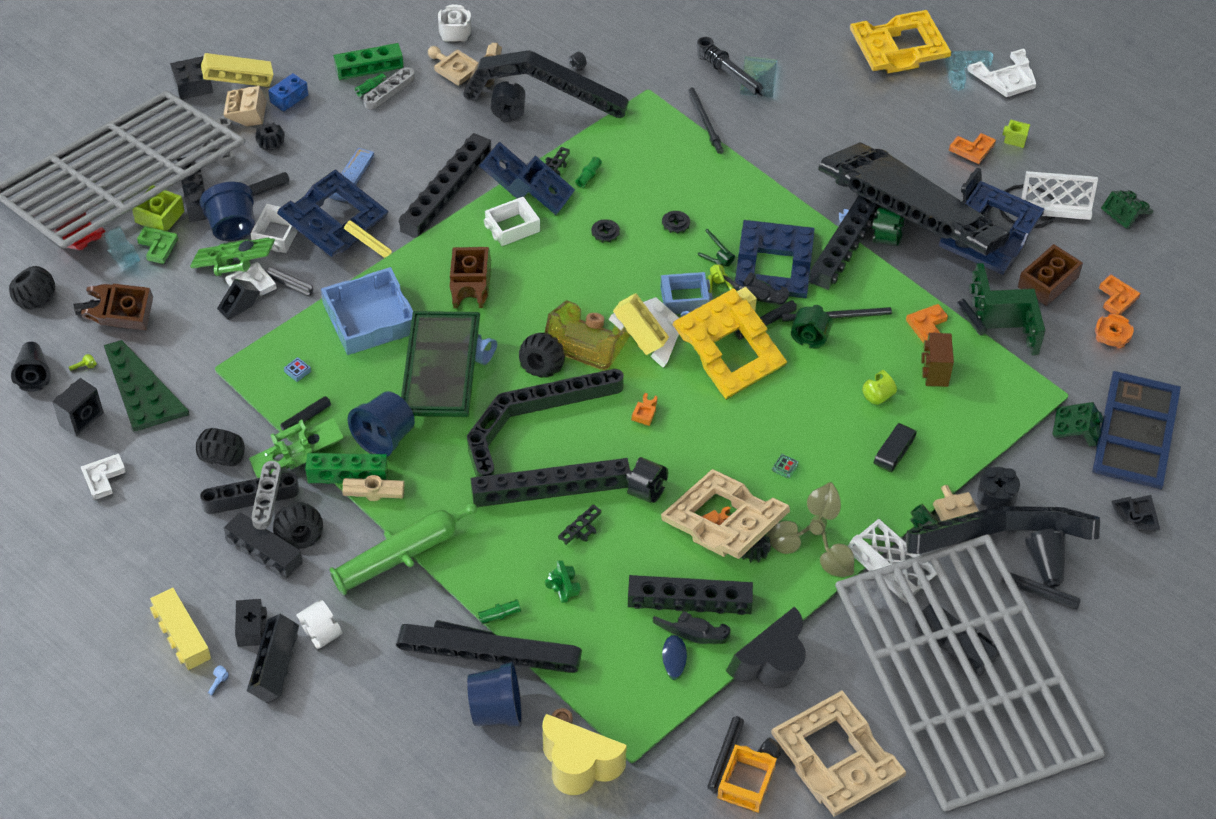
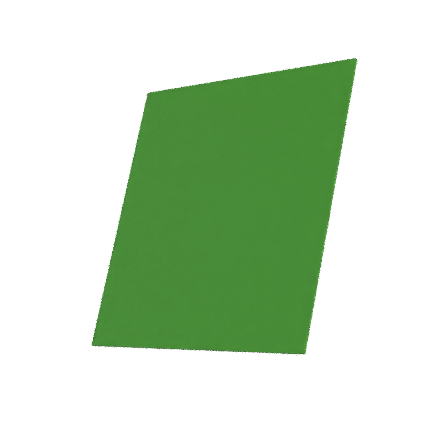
M645 90L631 99L624 117L616 118L608 114L539 158L546 163L545 159L547 157L554 158L561 147L570 149V154L565 160L567 163L566 168L562 164L557 170L561 173L560 177L575 189L556 215L529 192L524 196L540 219V232L501 246L498 240L496 241L493 238L491 230L487 229L484 224L485 211L516 199L499 184L351 279L355 280L367 274L391 267L400 284L401 292L408 300L413 311L479 312L478 334L481 335L482 340L491 338L497 341V348L486 365L475 362L469 417L414 416V427L387 457V480L404 481L403 499L381 498L378 501H370L366 497L347 496L383 531L390 530L393 535L435 511L446 510L448 513L453 514L466 508L469 503H473L470 478L476 477L468 453L467 435L498 394L610 369H619L623 372V390L618 394L510 417L488 446L494 464V475L628 458L630 470L633 471L638 458L643 457L668 468V480L663 481L662 486L665 489L658 501L655 503L646 502L628 494V488L477 507L475 514L467 515L456 523V531L449 539L412 558L479 621V611L493 608L498 603L502 605L517 599L521 612L505 616L503 620L497 619L483 624L494 635L574 645L581 648L582 655L579 669L575 673L529 668L596 732L627 745L626 760L629 763H635L734 680L726 672L734 654L794 606L800 612L804 621L838 592L835 587L836 582L857 576L866 569L854 558L853 575L838 577L827 573L820 563V556L827 552L824 547L822 535L813 534L810 530L799 536L801 545L795 552L784 554L771 546V551L766 559L761 558L759 563L756 560L750 563L748 558L743 560L740 557L738 559L730 554L723 557L693 542L692 535L662 521L661 514L713 469L743 483L753 496L765 502L775 498L789 505L790 512L779 522H795L798 526V532L810 525L812 518L816 516L809 511L807 506V499L811 492L832 482L839 493L841 509L836 518L832 520L826 519L827 526L825 532L829 548L838 543L848 546L853 537L857 534L860 535L878 519L902 539L907 534V530L915 528L910 521L913 517L910 512L916 506L924 504L928 511L933 513L935 511L934 501L945 498L941 490L942 486L948 485L952 494L958 492L1068 399V394L985 333L982 336L979 335L970 322L861 243H859L858 249L853 251L850 262H846L843 273H839L836 284H832L829 290L809 282L807 299L789 297L785 303L793 300L797 304V309L789 314H796L803 307L819 305L825 312L891 307V315L832 318L833 325L824 346L815 349L809 348V345L805 343L802 346L792 338L791 328L794 321L782 322V318L766 326V333L784 356L787 364L727 399L723 397L704 370L701 358L692 344L684 341L680 335L677 337L667 364L664 367L659 365L650 357L653 352L646 355L639 348L634 338L627 332L626 328L624 327L620 330L609 318L620 301L635 293L643 302L656 297L663 303L660 288L661 275L705 272V277L708 279V276L711 275L710 268L717 264L698 256V252L717 259L716 254L720 247L706 233V229H709L722 245L735 255L731 265L727 267L722 265L728 278L735 282L744 220L815 228L810 273L838 226L722 142L721 146L724 151L718 154L715 147L711 145L710 136L705 129L651 90ZM594 156L600 158L602 165L596 170V175L587 182L584 188L578 187L575 180L582 173L584 166H587ZM549 188L550 192L555 194L554 189ZM670 211L684 212L690 218L689 229H686L685 232L679 231L678 234L674 231L670 233L669 230H664L662 218ZM520 214L497 222L502 231L525 223ZM604 219L616 222L620 228V235L617 236L616 240L612 239L610 243L608 241L602 243L601 240H596L591 232L595 222ZM453 247H489L492 260L488 298L483 308H479L477 299L474 297H466L461 301L458 308H453L452 294L449 287ZM757 252L755 274L791 278L793 257ZM725 281L720 284L713 282L712 300L730 291ZM700 288L671 290L673 300L702 298ZM320 299L217 365L215 371L279 432L282 431L280 426L282 422L320 398L327 396L331 401V406L305 421L304 424L308 430L335 418L344 439L318 451V453L369 454L352 436L348 426V414L355 407L368 403L386 391L393 392L401 397L409 336L347 355L323 305V301ZM756 301L755 312L761 317L781 305ZM939 304L948 315L947 321L935 325L940 333L952 334L954 365L948 387L926 386L925 378H922V367H924V364H921V353L925 352L923 350L924 344L906 321L907 315ZM590 313L603 315L605 318L604 326L599 329L588 327L585 323L586 316ZM420 321L417 343L463 344L466 337L470 335L471 322ZM735 331L715 342V345L723 354L721 356L722 360L731 372L759 357L746 338L738 340L735 336ZM541 332L556 337L558 342H561L565 351V361L562 369L558 373H554L553 376H543L542 378L525 372L526 369L522 368L519 361V350L523 341L528 336ZM491 342L486 345L485 351L491 349ZM416 351L413 377H420L419 372L442 367L446 378H465L467 358L464 356L463 351ZM297 357L311 367V372L298 382L284 372V367ZM884 370L894 380L897 392L885 402L875 405L866 400L862 388L867 380L876 381L875 375ZM412 385L409 406L462 407L464 386L447 385L448 393L425 398L424 392L419 391L418 385ZM645 393H648V400H653L657 396L656 413L650 426L631 421L634 409L638 402L643 403V395ZM497 419L490 420L484 429H489ZM898 423H901L916 430L917 434L893 472H889L873 464L876 454ZM299 432L287 437L286 439L291 444L298 442L300 440L298 435ZM783 458L787 459L786 463L782 462L781 460ZM789 461L794 462V463L792 464V466L789 465V464H787V463H788ZM779 463L784 464L783 467H779L778 465ZM786 465L790 467L789 470L784 469ZM335 484L343 492V484ZM714 494L694 513L703 516L716 510L719 514L723 508L730 507V513L726 515L731 516L737 509L732 507L731 500ZM593 504L601 509V514L590 524L596 528V534L591 533L587 537V542L582 541L580 538H574L565 545L562 540L558 539V535ZM596 510L591 512V514L597 513ZM581 521L576 523L578 526L583 525ZM586 527L581 530L584 534L588 531ZM875 528V534L884 535L881 529ZM863 538L865 542L872 545L871 539ZM876 540L877 546L886 547L885 541ZM890 542V548L896 543ZM562 560L565 566L574 567L575 577L570 581L578 582L581 587L579 595L570 597L567 603H561L558 592L548 589L545 585V580L549 577L548 573L557 567V561ZM629 575L753 582L751 614L739 615L737 613H700L684 610L690 613L693 618L703 619L714 627H720V624L729 626L731 629L730 638L725 644H698L680 637L685 643L687 650L686 665L679 678L672 680L665 670L662 652L666 639L675 634L654 624L653 617L656 616L671 623H677L683 611L627 607Z

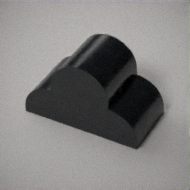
M794 606L734 654L726 672L739 681H751L758 677L765 685L773 688H781L790 684L806 658L805 647L798 638L803 628V619L796 607Z

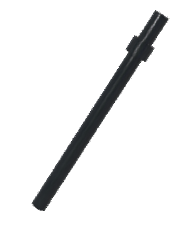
M693 87L689 88L688 92L710 136L711 145L715 147L718 154L723 153L721 139L716 135Z
M891 307L826 311V313L832 319L891 315L892 309ZM797 312L796 314H782V322L794 321Z

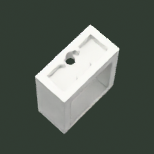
M524 197L485 211L484 224L487 229L491 230L493 238L496 241L498 240L501 246L540 232V219ZM518 214L525 221V223L502 231L497 222Z
M266 204L251 232V239L274 238L275 242L271 250L287 253L298 230L277 214L279 206ZM270 222L289 226L283 239L264 235Z

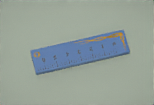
M358 148L341 174L356 185L373 160L374 152ZM334 193L329 197L344 203L346 201L338 193Z

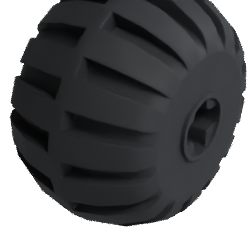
M32 266L26 268L11 281L9 285L10 297L21 308L27 310L35 309L51 298L56 287L55 281L51 273L42 267Z
M543 332L535 333L528 336L521 344L519 361L522 368L526 369L525 372L541 378L543 376L550 377L562 369L565 361V351L561 342H558L556 337Z
M208 428L199 435L196 441V454L203 462L219 463L222 466H236L244 456L245 445L242 437L231 431Z
M293 502L288 507L285 505L280 509L281 511L277 513L273 522V533L298 550L305 549L314 545V542H318L323 532V520L317 509L304 502H297L296 504Z

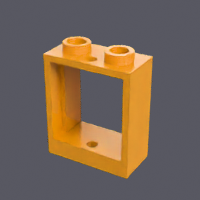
M735 744L718 788L717 799L759 813L775 771L777 758L772 757L768 753H760L747 746ZM737 761L767 771L759 793L729 783Z

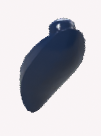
M671 635L664 643L662 657L668 676L672 680H677L685 668L687 650L685 643L680 637Z

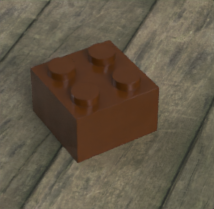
M929 333L928 339L924 340L923 350L925 352L921 353V364H924V367H922V378H925L926 386L948 387L954 365L952 334Z

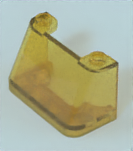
M568 300L548 314L544 333L551 334L552 337L558 339L559 343L561 342L565 356L600 370H606L612 366L630 337L625 327L620 330L614 325L613 331L605 328L594 329L588 327L585 323L586 321L580 320V307Z

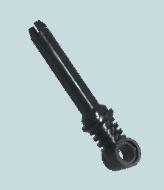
M710 37L698 39L697 55L700 59L708 60L712 63L714 69L726 71L748 90L757 95L758 98L763 96L760 93L764 89L762 84L729 60L728 52L720 50L715 46L713 39Z

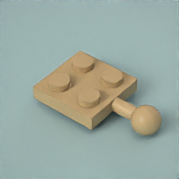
M431 46L428 49V56L431 59L441 60L434 66L435 71L458 86L470 78L478 64L477 61L458 49L449 56L443 55L437 46Z

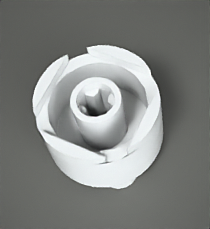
M448 5L445 10L442 11L441 9L439 11L438 25L442 40L445 42H465L468 40L472 31L471 13L469 10H465L464 6Z
M323 600L313 603L296 614L302 624V629L307 636L309 635L312 638L311 641L317 650L343 634L338 622H335L333 614Z

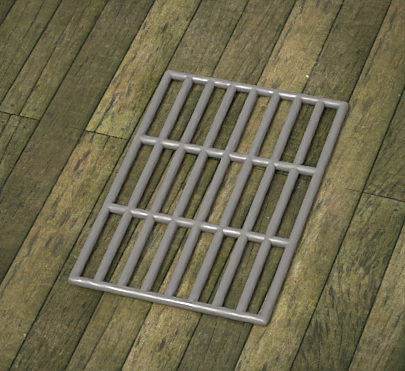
M164 91L0 182L1 191L47 164L54 163L0 193V201L60 247L66 248L245 144L246 140L171 92ZM165 98L169 99L120 127L117 126ZM174 104H177L176 107H174V108L170 109L169 111H167V112L161 114L160 116L154 118L153 120H151V121L145 123L144 125L138 127L137 129H135V130H133V131H131V132H129V133L126 132V131L130 130L131 128L137 126L138 124H140V123L146 121L147 119L153 117L154 115H156V114L162 112L163 110L169 108L170 106H172V105H174ZM183 110H187L185 113H183V114L179 115L178 117H176V118L170 120L169 122H167V123L163 124L162 126L156 128L155 130H153V131L147 133L146 135L140 137L139 139H136V138H135V137L139 136L140 134L146 132L147 130L153 128L154 126H156V125L162 123L163 121L169 119L170 117L176 115L177 113H179V112H181V111H183ZM193 115L196 116L194 119L188 121L187 123L181 125L180 127L174 129L173 131L167 133L166 135L160 137L148 145L144 144L149 140L157 137L158 135L164 133L165 131L171 129L172 127L178 125L179 123L185 121L186 119L192 117ZM203 121L206 122L158 151L154 150ZM210 128H215L213 131L186 145L185 147L167 156L166 158L163 156L168 152L174 150L175 148L181 146L182 144L188 142L189 140L195 138L196 136L202 134L203 132L209 130ZM112 130V132H110V133L104 135L103 137H101V138L95 140L94 142H92V143L88 144L87 146H85V147L79 149L78 151H76V152L70 154L69 156L63 158L62 160L59 159V158L62 157L63 155H65V154L71 152L72 150H74V149L80 147L81 145H83V144L89 142L90 140H92V139L96 138L97 136H99V135L105 133L106 131ZM222 133L225 134L221 138L215 140L209 145L189 155L188 157L177 162L176 164L173 163V161L189 153L190 151L196 149L197 147L203 145L204 143L215 138L216 136ZM117 136H121V138H119V139L113 141L112 143H110V144L106 145L105 147H103V148L97 150L96 152L90 154L89 156H87V157L81 159L80 161L74 163L73 165H71V166L68 165L69 163H71V162H73L74 160L80 158L81 156H83V155L89 153L90 151L96 149L97 147H99V146L105 144L106 142L112 140L113 138H115V137H117ZM231 139L235 140L231 144L206 157L205 159L194 164L188 169H182L183 167L199 159L200 157L206 155L207 153L218 148L219 146L225 144ZM130 142V144L124 146L123 148L117 150L109 156L101 159L100 161L94 163L86 169L80 172L77 171L78 169L100 158L101 156L123 145L124 143ZM135 148H139V150H137L136 152L130 154L129 156L123 158L122 160L116 162L115 164L109 166L101 172L93 175L90 178H86V176L111 163L112 161L120 158L121 156L127 154ZM145 154L149 155L144 159L138 161L137 163L131 165L130 167L124 169L123 171L117 173L116 175L110 177L109 179L103 181L102 183L98 185L95 184L99 180L105 178L106 176L112 174L113 172L119 170L120 168L126 166L127 164L133 162ZM155 160L159 161L112 189L104 190ZM164 166L168 167L167 169L151 177L150 179L144 181L143 183L132 188L131 190L125 192L124 194L118 196L117 198L114 197V195L125 190L126 188L137 183L138 181L144 179L145 177L151 175L152 173L163 168ZM60 168L63 169L62 171H60V172H58L57 174H55V175L49 177L48 179L42 181L41 183L35 185L34 187H32V188L26 190L25 192L19 194L18 196H16V197H14V198H12V199H8L10 196H12V195L16 194L17 192H19V191L25 189L26 187H28V186L32 185L33 183H35V182L41 180L42 178H44V177L48 176L49 174H51V173L57 171L58 169H60ZM174 172L177 173V175H175L174 177L163 182L162 184L151 189L150 191L144 193L143 195L132 200L126 205L123 203L124 201L130 199L131 197L137 195L143 190L156 184L157 182L168 177ZM69 174L71 175L70 178L48 189L47 191L25 202L24 204L20 206L16 205L22 202L23 200L31 197L32 195L38 193L39 191L45 189L46 187L61 180L62 178L68 176ZM75 182H81L78 185L72 187L71 189L65 191L64 193L58 195L57 197L51 199L50 201L35 208L34 210L28 213L26 212V210L39 204L40 202L46 200L47 198L53 196L54 194L60 192L61 190L67 188ZM85 188H90L88 191L82 193L81 195L75 197L74 199L68 201L67 203L61 205L60 207L54 209L53 211L47 213L39 219L34 218L40 215L41 213L47 211L48 209L54 207L55 205L61 203L62 201L77 194L78 192L84 190ZM95 194L99 195L98 197L73 210L72 212L66 214L65 216L59 218L58 220L52 222L51 224L47 226L43 225L46 222L52 220L53 218L59 216L60 214L66 212L67 210L73 208L74 206L80 204L81 202L87 200L88 198L94 196ZM105 200L108 201V203H106L105 205L99 207L93 212L73 222L72 224L61 229L60 231L56 233L53 232V230L59 228L60 226L66 224L72 219L99 205ZM112 208H118L117 210L101 218L95 223L89 225L88 227L82 229L81 231L70 236L69 238L65 240L62 239V237L87 224L88 222L99 217L100 215L111 210Z
M984 535L836 582L835 587L943 811L947 812L1105 756L1101 743L990 535ZM986 544L1017 603L1016 606L1006 607L975 548L976 546ZM968 550L999 610L998 612L988 614L957 552ZM949 555L980 615L979 618L969 619L938 558ZM931 561L962 622L961 624L950 625L920 564ZM913 568L943 627L942 630L932 632L902 572L903 569ZM894 573L924 636L913 638L885 582L884 575ZM876 580L905 642L894 644L864 583L865 581ZM857 585L886 648L875 651L846 587ZM1019 613L1023 614L1055 677L1046 680L1043 678L1011 616ZM1004 619L1036 681L1035 684L1026 686L993 624L994 621ZM982 625L986 626L1017 690L1006 692L974 628ZM963 631L967 632L985 664L984 667L999 696L987 698L955 634ZM948 637L980 702L972 705L968 704L937 640ZM929 643L960 709L949 711L918 646ZM910 649L942 715L930 718L899 652ZM891 655L922 719L921 722L911 725L880 658ZM1060 684L1094 749L1093 752L1083 754L1049 689L1050 687ZM1038 691L1042 692L1076 758L1064 761L1030 694ZM1023 698L1056 762L1055 765L1045 768L1011 700ZM1004 704L1037 771L1029 774L1025 773L992 708L993 706ZM981 710L985 711L1018 778L1006 780L973 713ZM965 716L998 785L987 788L954 719ZM946 723L979 791L967 794L936 731V725ZM927 730L959 798L951 801L947 800L915 732Z

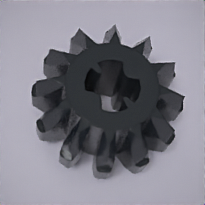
M267 122L266 125L261 124L260 128H256L255 139L260 148L264 147L265 150L271 148L273 150V148H279L280 145L284 144V131L275 122L272 124Z
M765 534L742 556V559L748 558L750 563L753 560L759 563L761 558L766 559L771 551L770 537H766Z

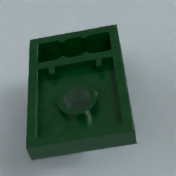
M977 263L975 271H972V283L969 284V293L973 295L972 305L973 308H976V315L987 329L1023 327V333L1027 336V348H1030L1031 355H1039L1046 330L1035 289L990 290L984 263Z

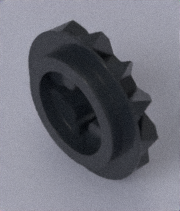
M670 211L663 216L662 225L664 230H669L670 233L674 231L678 234L679 231L685 232L686 229H689L690 218L684 212Z
M604 219L595 222L591 232L596 240H601L602 243L604 241L610 243L612 239L616 240L617 236L620 235V228L616 222Z

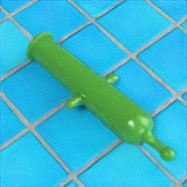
M469 503L466 508L453 514L448 513L446 510L435 511L395 535L390 530L384 531L386 540L336 569L333 567L329 569L336 587L345 596L348 590L402 562L407 567H412L414 565L412 557L449 539L456 531V523L467 515L475 514L477 506L474 503Z

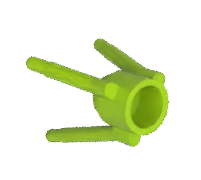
M719 264L710 268L711 275L708 276L710 282L708 293H712L713 282L720 284L725 281L730 290L733 289V286L724 279L723 275L728 277L725 274L724 267Z

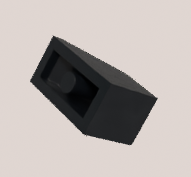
M234 279L217 309L230 320L250 308L260 291L250 281Z

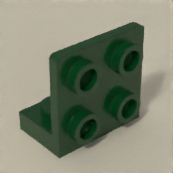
M1130 190L1111 191L1101 207L1103 211L1126 229L1132 226L1139 214L1153 213L1150 204L1139 200L1137 194Z

